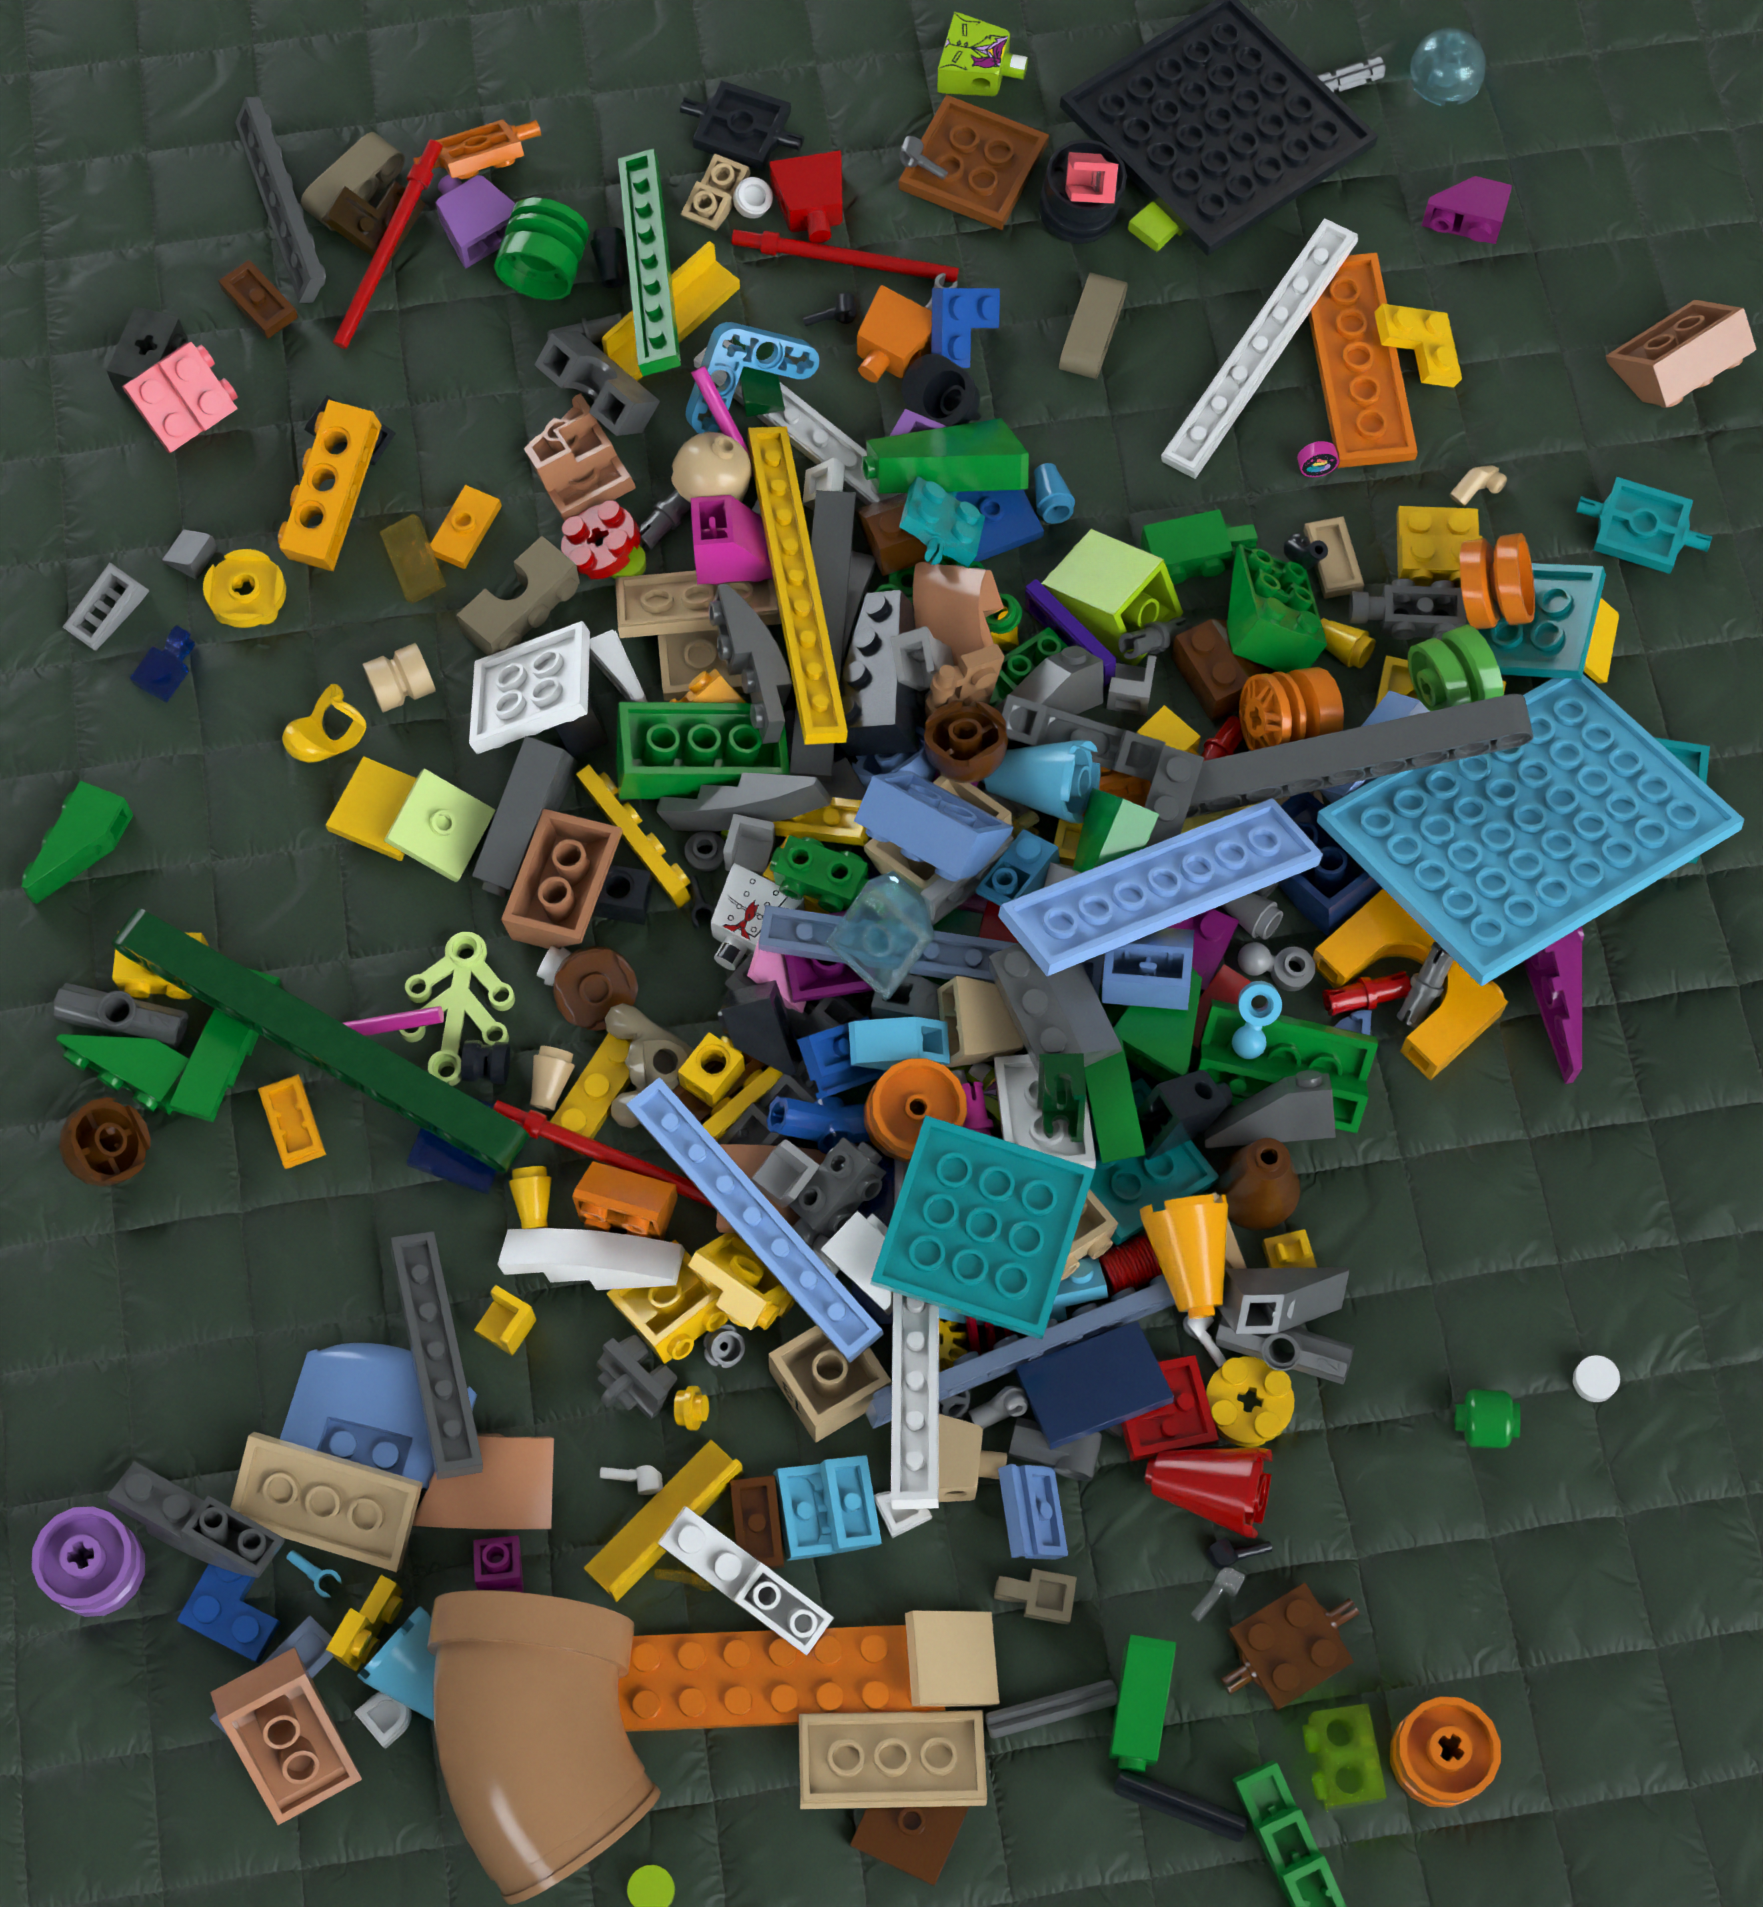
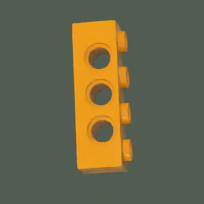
M328 400L325 411H321L318 414L315 423L316 438L313 447L308 448L304 455V474L300 485H296L292 491L290 499L292 510L288 522L282 523L278 534L279 548L289 560L334 571L382 426L373 411ZM347 442V447L343 452L331 454L336 444ZM335 479L331 489L319 491L323 481ZM317 515L323 516L322 522L317 527L307 528L308 521L312 517Z

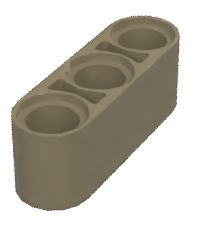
M367 133L310 184L302 195V208L328 229L335 231V229L321 219L339 191L346 186L366 202L371 201L401 172L405 163L404 154L377 133Z
M1090 272L1062 350L1059 363L1060 370L1093 379L1098 378L1123 307L1128 282Z

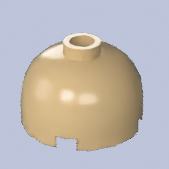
M708 431L691 437L682 445L672 463L674 472L671 479L679 494L690 503V498L731 495L742 502L748 490L752 468L749 455L740 443L722 433Z

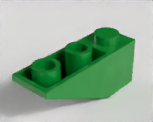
M80 780L75 791L70 792L64 799L62 814L57 823L46 831L42 841V849L35 862L29 863L23 873L21 887L31 902L38 904L115 849L134 815L124 797Z
M59 1034L56 1041L65 1052L62 1057L72 1066L81 1071H84L87 1066L99 1073L97 1076L98 1080L117 1092L121 1087L134 1094L132 1099L138 1105L150 1112H154L156 1107L168 1115L173 1111L170 1103L189 1061L187 1057L156 1039Z

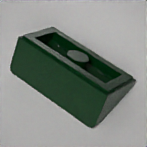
M732 337L733 344L741 346L745 350L746 345ZM772 342L762 343L756 351L757 359L765 360L772 355ZM743 366L739 382L746 417L785 411L778 374Z

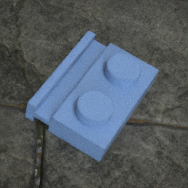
M1009 1464L998 1468L1011 1557L1025 1556V1558L1056 1560L1068 1556L1056 1475L1053 1467L1032 1465L1019 1467L1016 1464Z

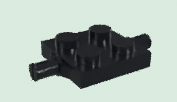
M722 80L715 94L705 104L686 97L681 102L680 113L700 118V125L693 137V148L710 154H717L763 171L771 153L779 145L795 149L799 152L803 146V135L784 130V126L791 114V103Z

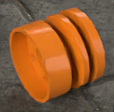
M1320 667L1296 669L1287 673L1280 671L1249 677L1243 686L1240 696L1239 718L1242 734L1248 748L1252 751L1343 731L1344 709L1341 693L1335 679L1327 670Z

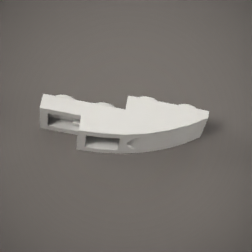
M686 1506L682 1508L657 1542V1544L688 1566L692 1571L805 1655L810 1652L834 1618Z

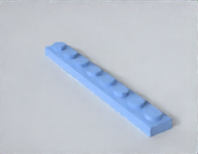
M660 1077L626 1104L630 1112L849 1363L884 1334L878 1324Z

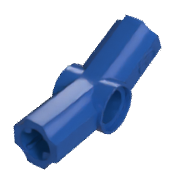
M777 1096L770 1104V1111L766 1120L770 1132L816 1141L818 1149L824 1154H827L843 1137L852 1143L871 1141L864 1127L863 1108L865 1104L845 1105L843 1100L838 1097H825L810 1103Z

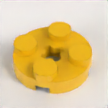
M241 549L224 555V561L220 562L216 567L213 564L209 568L204 578L203 592L206 602L218 622L238 628H249L274 622L277 618L278 610L282 607L286 597V583L282 571L278 565L270 560L269 556L257 550ZM243 582H250L251 587L254 588L247 595H240L239 592H235L236 588H242Z
M1252 1356L1228 1359L1213 1374L1206 1389L1216 1431L1222 1438L1238 1446L1256 1447L1273 1440L1285 1430L1294 1411V1393L1291 1388V1380L1286 1372L1277 1371L1269 1367L1264 1360ZM1247 1391L1255 1392L1256 1398L1261 1400V1407L1254 1406L1251 1412L1244 1411V1403L1237 1400L1239 1394L1245 1395Z

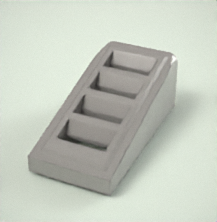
M109 562L63 625V628L96 651L141 603L149 590ZM118 584L126 589L122 596L113 590ZM107 596L116 601L113 608L102 602ZM96 607L107 614L103 621L91 614ZM85 619L98 628L94 634L81 626Z

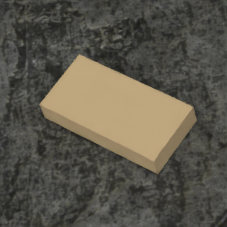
M1344 516L1306 523L1303 531L1305 537L1309 538L1310 544L1315 540H1320L1328 547V555L1314 566L1324 599L1351 594V591L1363 592L1364 582Z

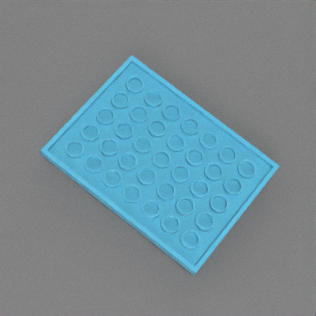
M1584 674L1582 679L1552 678L1523 695L1526 700L1534 735L1533 740L1529 743L1511 749L1381 776L1318 811L1317 823L1480 986L1485 985L1742 830L1744 818Z

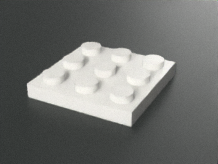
M583 621L475 661L469 744L476 754L493 748H500L525 736L536 735L545 729L565 722H571L587 715L590 631Z

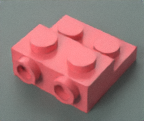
M192 342L185 343L122 386L168 453L173 452L202 431H206L238 409L233 402L238 396L231 384L225 378L218 381L210 367L215 365L213 358L204 346L199 345L195 347Z

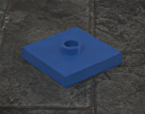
M1024 490L962 491L957 493V500L974 505L985 516L977 556L973 561L980 562L1043 538L1044 530Z

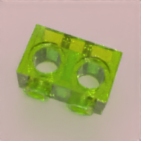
M1368 1703L1314 1711L1308 1717L1309 1725H1303V1736L1307 1752L1315 1753L1318 1771L1312 1772V1783L1316 1799L1324 1800L1326 1811L1380 1803L1386 1799L1387 1796ZM1339 1723L1346 1728L1349 1734V1741L1346 1746H1336L1329 1741L1326 1733L1328 1724ZM1346 1769L1354 1773L1358 1780V1788L1355 1793L1348 1794L1339 1789L1336 1784V1773L1338 1770Z

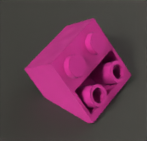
M731 495L690 498L697 585H718L737 581L758 582L765 579H773L762 517Z

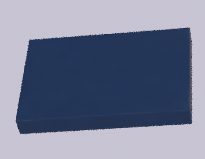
M1138 1321L1015 1367V1374L1050 1450L1164 1407L1174 1401V1395Z

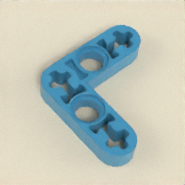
M725 322L719 324L712 332L701 366L705 365L710 376L717 370L726 371V381L723 385L717 387V390L729 410L743 366L790 378L806 379L816 372L820 360L816 350L802 339L734 322ZM734 336L740 343L745 344L746 348L744 350L741 346L730 344L726 348L723 342L724 340H731ZM772 342L774 344L772 355L765 360L757 359L756 351L762 343ZM785 351L794 357H801L804 354L807 359L805 362H798L796 366L789 358L784 357ZM695 382L686 407V419L699 434L708 431L717 432L720 428L713 415L711 418L705 417L703 421L698 418L699 413H706L709 407Z

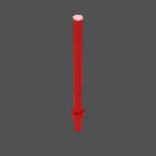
M430 139L418 164H413L406 178L409 183L333 340V343L340 348L347 349L422 190H427L434 174L431 171L443 148V145L435 140Z
M734 229L732 234V245L760 249L761 254L777 256V253L929 279H935L939 274L944 273L946 274L945 281L952 283L958 280L959 268L782 238L780 233L764 231L763 234Z
M499 1100L494 1105L493 1110L520 1125L528 1132L529 1137L538 1139L541 1136L615 1168L675 1184L678 1194L714 1208L691 1180L547 1121L546 1115L532 1109L528 1113Z

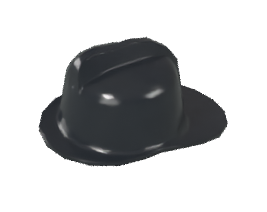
M926 354L916 359L909 366L902 380V395L904 402L913 412L946 427L967 424L972 419L979 420L981 418V415L978 413L981 399L979 390L972 376L963 368L939 354Z

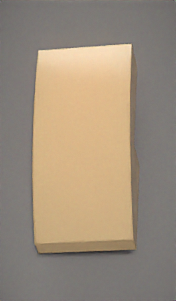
M714 154L702 181H696L682 210L681 217L716 231L734 206L733 194L741 181L749 178L751 173L749 167Z

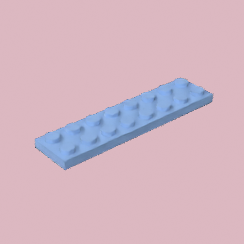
M1271 798L1001 904L998 917L1044 974L1049 976L1319 865L1323 853L1281 806Z

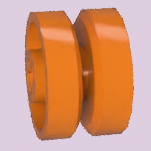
M1522 533L1500 536L1495 545V550H1493V547L1485 538L1464 541L1461 544L1460 580L1463 603L1469 624L1477 630L1494 628L1500 619L1501 613L1510 625L1531 623L1535 613V587L1532 562L1525 536Z
M927 1058L907 1059L891 1066L872 1087L863 1108L864 1127L871 1142L885 1156L900 1162H910L925 1115L961 1127L967 1115L966 1094L959 1079L945 1065ZM917 1107L921 1114L915 1115L911 1112V1109Z
M1440 1696L1421 1703L1397 1725L1390 1742V1765L1397 1783L1411 1798L1429 1807L1450 1808L1479 1795L1494 1780L1501 1763V1740L1493 1721L1478 1706L1458 1697ZM1441 1746L1446 1747L1450 1752V1758L1447 1761L1440 1756L1443 1751Z

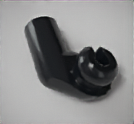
M1293 533L1290 535L1289 540L1285 541L1283 547L1285 556L1291 561L1308 570L1328 555V547L1323 541L1315 540L1310 544L1308 537H1305L1304 540L1300 539L1302 533Z

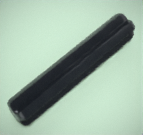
M1121 1769L1114 1785L1116 1795L1235 1842H1241L1248 1827V1818L1246 1816L1130 1770Z

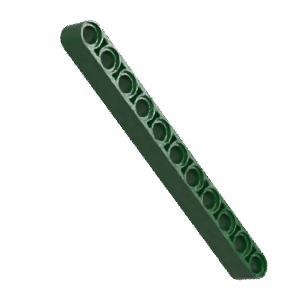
M136 908L111 942L112 946L119 953L499 1172H507L529 1138L528 1132L509 1118L143 909Z

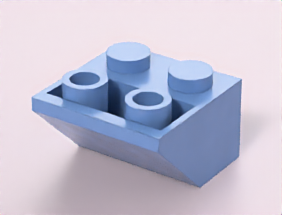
M1164 928L1106 952L1102 1003L1188 1010L1194 930Z

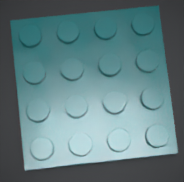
M925 1115L870 1285L1042 1340L1095 1169Z

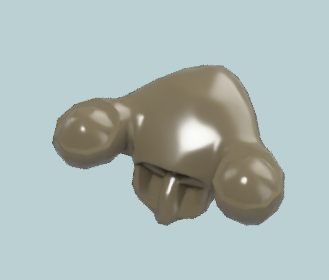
M622 1003L610 1008L605 1017L607 1032L615 1038L631 1039L633 1041L630 1044L628 1056L625 1058V1064L629 1068L632 1084L637 1088L632 1092L621 1093L612 1101L611 1116L618 1125L634 1128L641 1123L630 1112L626 1104L659 1077L673 1091L680 1085L678 1070L694 1049L671 1032L651 1021L636 1007Z

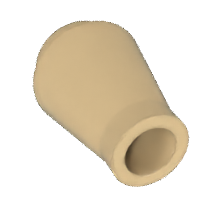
M540 1046L539 1054L534 1055L530 1106L547 1111L555 1110L556 1103L575 1067L572 1064V1053L554 1047Z

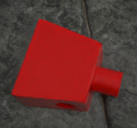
M841 150L770 161L771 188L789 230L792 232L807 230L809 240L812 243L828 241L832 235L830 226H837L843 222Z

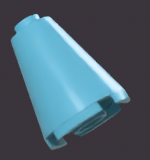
M1087 740L1008 749L998 769L981 781L985 783L986 789L990 793L1070 823H1083L1084 817L1082 815L1087 808L1092 788L1099 790L1100 763L1092 762L1091 752L1098 751L1096 746Z
M419 1606L357 1677L365 1684L434 1721L433 1680L436 1656L427 1650L432 1618Z

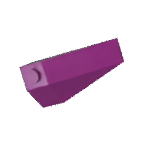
M1582 926L1523 961L1565 1084L1573 1083L1582 1069V942L1584 939Z

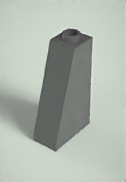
M525 736L472 875L484 882L482 890L505 898L507 891L512 892L543 809L559 811L580 765V762L564 749Z

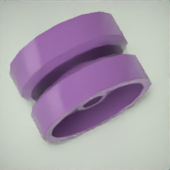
M93 1506L73 1507L56 1515L40 1531L32 1549V1571L38 1587L66 1610L84 1617L105 1616L122 1608L137 1593L145 1575V1553L139 1538L112 1513Z

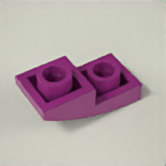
M519 1536L473 1540L474 1575L477 1590L524 1593Z

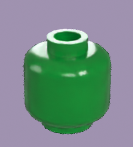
M1472 1389L1467 1392L1464 1404H1455V1431L1464 1432V1439L1470 1447L1503 1449L1510 1445L1512 1438H1519L1520 1403L1513 1402L1511 1395L1507 1391Z

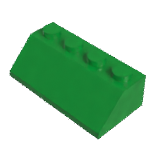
M619 702L616 756L619 799H660L661 797L697 799L701 785L738 787L742 773L790 775L785 723L779 742L763 744L759 728L754 729L751 723L750 707L753 703Z

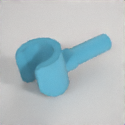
M295 1550L290 1551L287 1555V1560L303 1571L314 1582L315 1590L321 1597L331 1598L328 1593L320 1589V1581L324 1577L332 1576L337 1582L342 1584L337 1572L328 1569L322 1571Z

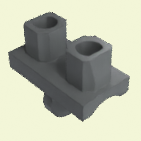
M632 1335L619 1343L614 1338L610 1339L603 1345L604 1353L596 1364L603 1372L598 1377V1381L607 1389L600 1401L608 1408L619 1401L628 1411L636 1406L649 1420H652L660 1413L666 1397L675 1386L677 1376L666 1365L662 1364L648 1373L640 1363L647 1358L649 1351L636 1335Z

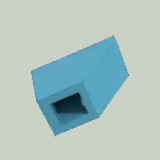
M902 1017L848 1023L851 1065L887 1071L891 1066L904 1060L926 1058L942 1065L950 1064L948 1023L945 1021L921 1017Z

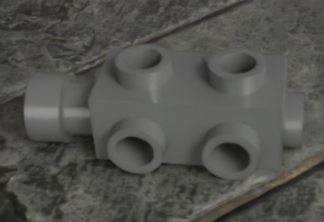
M1397 579L1391 585H1384L1381 596H1369L1368 592L1351 591L1349 623L1367 624L1368 620L1380 621V636H1392L1397 640H1409L1414 637H1435L1441 641L1443 633L1469 624L1463 603L1461 588H1455V583L1452 581L1440 580L1432 583L1431 587L1415 586V582L1410 579Z
M843 1137L827 1153L825 1160L797 1198L789 1204L800 1216L792 1228L812 1251L814 1250L812 1244L820 1234L831 1239L853 1216V1213L863 1201L872 1200L881 1191V1179L886 1174V1171L878 1163L883 1157L864 1141L859 1146H856Z

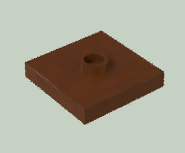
M970 1806L866 1808L850 1847L935 1887Z

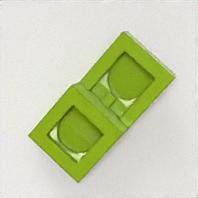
M1154 201L1129 221L1128 230L1156 252L1176 233L1179 236L1184 233Z

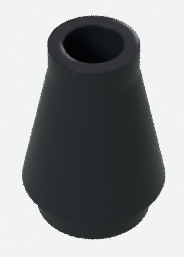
M617 227L597 229L593 233L590 246L601 276V284L606 288L620 287L624 285L627 255L626 237H624L623 230Z

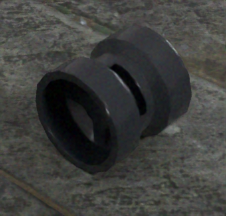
M466 1039L461 1059L462 1081L476 1082L479 1079H489L492 1084L505 1085L510 1070V1043L496 1041L493 1045H483L480 1040Z

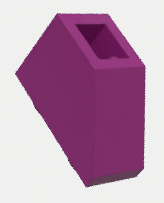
M1478 176L1467 179L1429 197L1421 226L1432 228L1441 233L1448 232L1468 237L1476 242L1496 244L1512 185Z

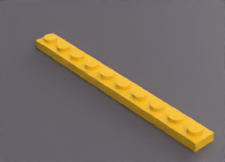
M787 426L748 428L747 443L804 745L846 743L848 731Z

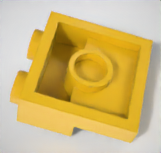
M1399 506L1396 513L1398 579H1410L1415 582V586L1428 587L1436 581L1448 580L1455 583V588H1461V544L1466 540L1482 538V536H1479L1478 509Z
M725 1233L694 1253L688 1264L689 1267L698 1272L703 1282L723 1290L715 1305L726 1312V1316L731 1322L741 1327H747L749 1330L758 1325L764 1330L768 1329L777 1316L785 1317L796 1302L736 1233Z
M684 1251L676 1285L611 1289L606 1293L614 1306L633 1325L641 1339L664 1364L672 1358L675 1360L685 1358L692 1351L694 1341L707 1330L709 1332L716 1331L728 1321L726 1312L715 1305L723 1290L709 1286L700 1279L698 1272L688 1266L692 1257L686 1251Z

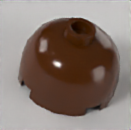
M954 701L939 707L926 721L924 742L928 761L941 776L950 781L972 783L989 777L1002 764L1006 754L1008 739L1005 719L997 709L976 701V707L963 706L962 701Z
M100 1098L84 1104L67 1118L60 1131L59 1150L64 1165L73 1176L86 1184L103 1187L124 1182L142 1170L146 1163H143L146 1150L150 1149L151 1139L145 1121L137 1110L130 1105L124 1107L118 1102H113L115 1100L113 1098Z

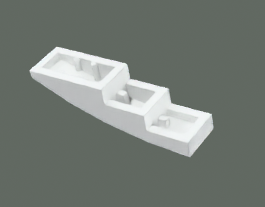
M556 1228L508 1229L497 1265L504 1275L544 1272L550 1283L590 1280L596 1290L673 1286L677 1284L685 1249L682 1244L603 1231Z

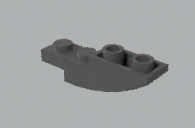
M718 584L715 599L709 602L708 610L710 623L712 626L717 625L719 632L717 638L720 660H726L729 676L742 674L743 690L746 694L750 693L753 703L750 707L751 723L754 729L759 728L762 743L779 742L785 723L782 706L786 705L792 686L787 665L777 643L757 613L730 586Z
M135 1461L107 1496L109 1505L146 1525L147 1534L192 1557L238 1574L259 1578L285 1542L283 1537L216 1499L207 1496L205 1500H202Z

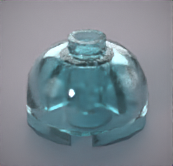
M1451 27L1438 29L1423 38L1415 50L1410 64L1411 83L1414 90L1423 99L1436 105H1445L1446 101L1457 100L1458 105L1476 96L1485 77L1486 56L1480 42L1471 33L1460 28Z

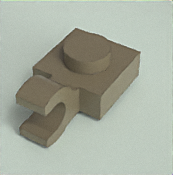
M1037 1569L1031 1570L1029 1582L999 1576L996 1581L994 1599L1026 1603L1024 1617L1068 1625L1071 1620L1077 1577Z

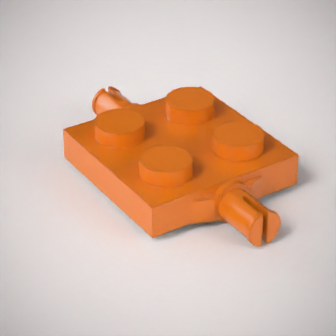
M502 119L435 140L441 143L443 148L433 169L438 167L445 168L452 179L456 177L458 179H468L476 176L479 170L487 167L502 168L509 166L515 162L516 158L524 156L521 141L541 136L539 124L534 120L515 127V125H508ZM421 156L413 158L414 164H418Z

